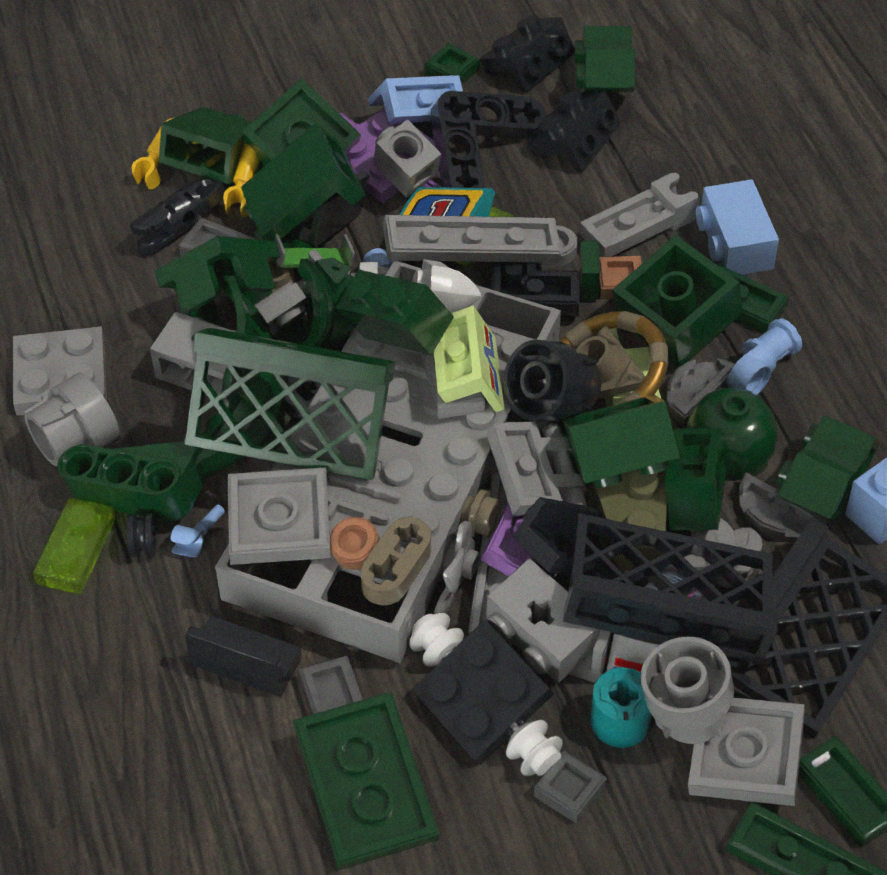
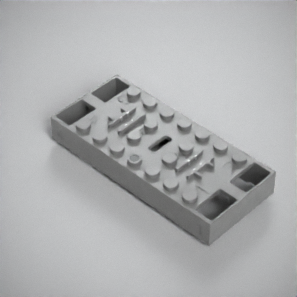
M394 260L386 276L412 281L415 270H422V268ZM476 285L481 293V297L472 305H474L496 337L504 410L498 412L494 411L484 397L485 411L438 419L420 352L365 339L355 328L341 352L396 361L393 381L389 382L383 426L421 438L419 445L411 446L381 436L375 478L372 480L326 471L330 533L340 521L350 517H361L369 520L375 526L380 538L395 520L402 517L421 519L430 528L432 552L407 590V595L392 623L328 602L327 591L339 571H345L361 577V569L351 570L342 567L335 560L332 553L331 558L310 559L312 562L298 587L290 589L247 574L246 572L251 563L231 565L228 544L215 566L221 600L401 663L409 647L412 627L425 615L443 579L442 568L450 544L454 539H457L464 504L469 496L476 497L481 489L487 490L491 482L492 472L497 470L486 433L493 423L521 422L522 417L512 410L505 396L503 381L507 362L515 349L527 341L538 339L559 342L561 310ZM332 384L338 393L347 388ZM322 385L308 407L311 413L331 400V397ZM354 389L342 398L358 422L373 412L375 392ZM333 404L315 417L331 441L351 428L336 404ZM371 420L362 426L368 436ZM308 423L294 432L290 438L300 454L312 456L324 447ZM355 432L335 445L347 463L364 466L367 448ZM328 451L320 456V458L334 460ZM276 462L271 471L309 468ZM411 538L408 542L400 541V553H403L409 543L418 544L417 539ZM392 568L383 579L375 577V582L382 584L384 580L393 581Z

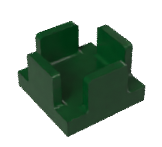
M301 78L242 131V139L256 152L260 161L259 169L261 170L316 122L343 145L346 153L360 141L361 134Z
M215 236L154 272L159 288H172L175 290L182 314L200 317L207 322H213L219 318L214 299L220 296V290L223 289L219 278L225 275L233 276L241 292L253 305H256L273 293L272 290L275 288L269 263L281 257L276 241Z

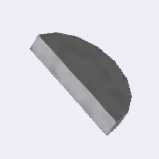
M717 358V363L702 362L696 364V360H692L677 368L668 381L666 406L672 419L684 429L691 409L702 397L719 388H726L728 386L727 379L735 364Z
M746 472L738 492L739 512L746 524L759 535L777 542H796L812 517L826 525L827 517L778 496L779 490Z

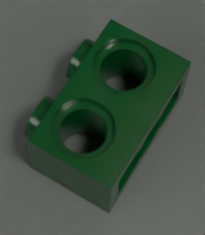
M722 428L674 429L680 458L668 461L670 468L667 469L664 483L670 530H688L690 532L719 530L727 475Z

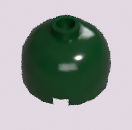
M736 387L719 388L702 397L691 409L685 428H722L727 474L726 481L743 480L746 472L752 476L762 473L774 455L778 437L774 414L764 400L749 390Z

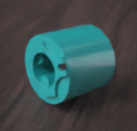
M623 667L610 669L602 674L594 684L590 719L593 733L600 741L611 747L627 748L637 745L649 733L652 718L643 693L641 673L634 669Z

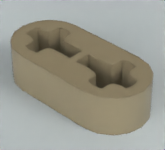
M402 517L395 520L387 528L361 568L362 592L370 602L378 605H391L398 602L405 595L429 559L432 552L431 531L428 525L421 519ZM411 538H416L418 544L409 543L401 554L400 541L408 542ZM392 568L393 581L384 580L381 585L375 583V577L383 579Z

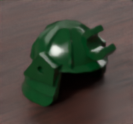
M333 257L316 260L314 263L307 258L300 259L298 272L304 279L302 292L306 296L304 308L308 319L284 326L279 336L280 341L323 348L327 342L330 341L333 344L345 339L351 333L354 327L336 309L348 285L354 278L350 275L351 268Z

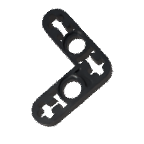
M446 91L441 94L431 109V122L435 148L441 153L439 173L442 188H484L477 135L531 138L539 130L540 123L546 119V112L542 104L536 99L527 96ZM486 107L494 111L498 119L497 122L492 123L485 120L481 115L480 108ZM453 114H459L457 118L453 117ZM456 141L462 144L466 150V156L460 157L453 154L449 149L448 142ZM460 177L462 185L456 183L460 179Z

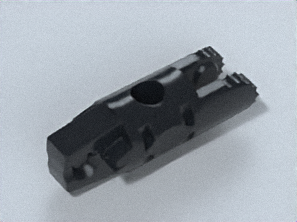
M207 177L182 186L130 223L132 233L144 236L140 237L141 239L137 240L138 242L136 243L141 257L150 256L195 225L200 218H205L206 214L223 200L225 192L223 183Z

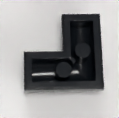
M492 262L491 290L561 310L560 317L579 316V272L536 271V262Z

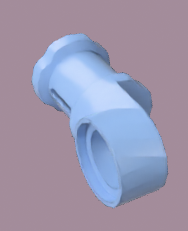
M783 318L775 319L769 324L768 331L760 337L748 339L744 342L742 346L743 357L731 369L727 379L728 386L749 390L758 395L767 385L771 373L776 368V363L786 355L796 354L801 350L802 339L795 326Z

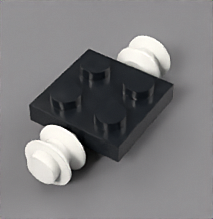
M446 613L427 614L421 617L412 627L409 646L415 652L426 650L423 655V663L428 667H436L412 689L473 760L480 765L510 737L506 756L511 760L520 757L524 759L521 765V773L524 776H530L535 773L538 776L544 775L561 758L559 751L562 747V739L558 736L547 739L544 736L548 728L544 720L525 722L555 693L486 620L482 621L463 640L464 633L460 628L447 630L450 624V617Z

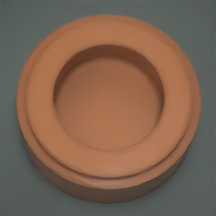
M361 517L346 518L340 521L330 533V551L342 567L358 570L362 568L363 563L380 540V536L375 526L369 520Z

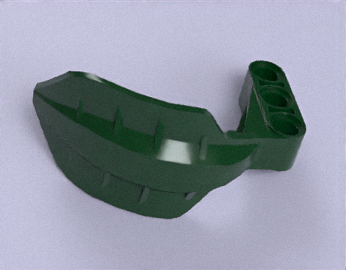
M228 275L219 278L225 294L228 295L236 307V333L272 339L257 308L241 292L235 278ZM227 367L223 376L222 392L237 382ZM239 367L244 376L252 371V369ZM262 371L249 380V383L264 404L283 392L282 386L272 373ZM242 387L222 400L238 423L257 410ZM283 398L270 407L269 411L284 431L286 404ZM218 412L207 421L206 429L201 435L219 438L229 431L230 427ZM259 415L242 428L252 444L265 447L277 438L262 415ZM235 434L226 439L230 441L240 442L235 436ZM185 441L115 449L79 444L70 447L61 455L57 468L59 474L81 504L128 514L135 513V515L143 517L146 516V513L153 512L155 519L175 521L183 518L191 511L197 496L209 476L231 466L245 456L185 445ZM279 444L272 449H277L279 447Z

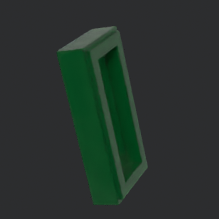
M834 736L800 758L798 775L861 848L887 832V792L837 736Z

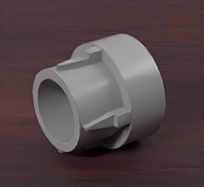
M81 372L52 387L51 391L41 396V401L24 411L25 423L32 439L45 458L54 466H57L61 455L70 447L87 444L106 448L120 439V429L108 402L97 386Z
M679 637L666 641L656 647L644 661L641 670V684L648 710L655 718L656 725L662 729L665 738L667 739L670 736L682 743L698 744L711 740L716 735L721 737L722 729L727 721V711L734 697L731 669L726 655L715 644L697 637Z

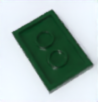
M392 691L293 720V728L338 871L439 840L440 833Z

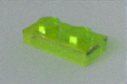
M69 498L33 572L36 584L81 594L115 522L114 508Z

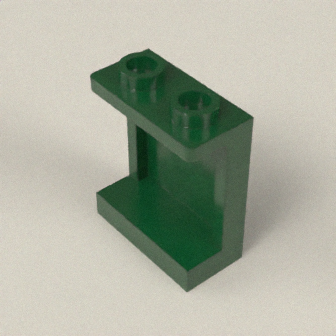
M317 122L241 186L247 205L244 206L245 211L257 227V230L254 232L257 240L274 241L275 234H278L284 248H292L287 233L336 192L352 206L366 195L343 145Z

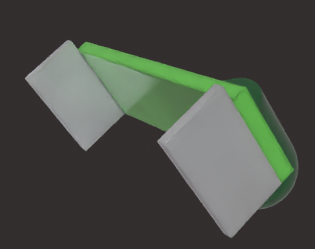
M275 234L274 241H276L281 257L275 260L278 268L299 267L300 259H308V252L315 249L323 259L333 257L349 267L352 266L355 252L347 234L343 236L341 248H314L293 235L288 237L292 248H284L279 235Z

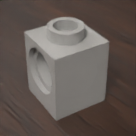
M408 119L396 128L393 126L388 127L376 139L373 164L406 198L437 175L441 153ZM406 153L409 154L412 158L405 159L397 156L396 154Z

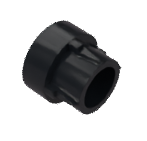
M538 339L527 341L515 349L507 362L503 381L506 399L517 415L531 421L557 422L566 419L570 415L577 416L580 413L593 411L592 406L600 395L602 384L600 370L597 366L599 361L583 353H577L575 349L563 342Z

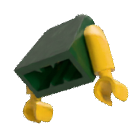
M200 107L176 118L167 119L161 124L159 131L147 149L149 156L141 157L132 164V174L136 183L139 184L145 177L148 189H155L161 182V177L156 167L158 163L226 184H230L233 181L235 186L228 188L224 192L226 214H229L231 205L241 203V217L245 218L248 216L244 208L247 202L241 186L257 173L260 165L256 152L242 139V131L252 122L246 120L240 114L230 115L207 107Z

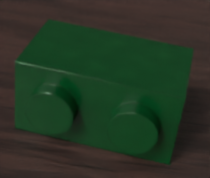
M364 270L357 271L336 306V309L363 338L427 355L433 354L454 318L427 285Z

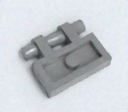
M536 421L493 423L486 433L513 516L525 515L526 511L540 497L559 501L565 500L569 503L587 506L583 495L587 490L585 483L580 478V475L575 472L571 460L573 453L569 439L563 437L560 425L557 423L545 426L542 429L544 436L542 438ZM550 463H553L556 474H553Z

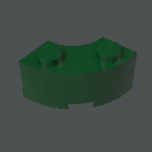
M631 26L583 27L582 40H575L574 62L577 64V88H583L584 92L605 90L606 93L634 92L635 49L632 48Z
M823 415L819 425L812 423L802 444L804 449L797 453L794 461L786 460L781 468L776 481V485L781 487L778 496L832 520L835 519L845 508L853 481L866 473L880 442L870 434Z

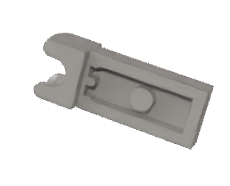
M670 173L651 182V189L580 222L579 234L586 241H597L601 257H612L668 228L675 231L693 222L696 219V207L700 204L699 195L694 191L677 195L676 183L679 181V174Z
M289 282L254 306L261 315L268 331L274 336L284 326L289 325L306 314L304 308L306 296L296 282L293 284Z

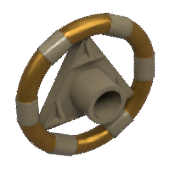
M627 311L608 312L580 322L559 341L576 349L577 353H583L599 361L597 366L600 370L602 384L598 399L631 391L633 392L618 403L651 394L655 395L668 368V346L660 329L644 316ZM620 328L639 333L646 339L649 344L650 367L646 376L609 329Z

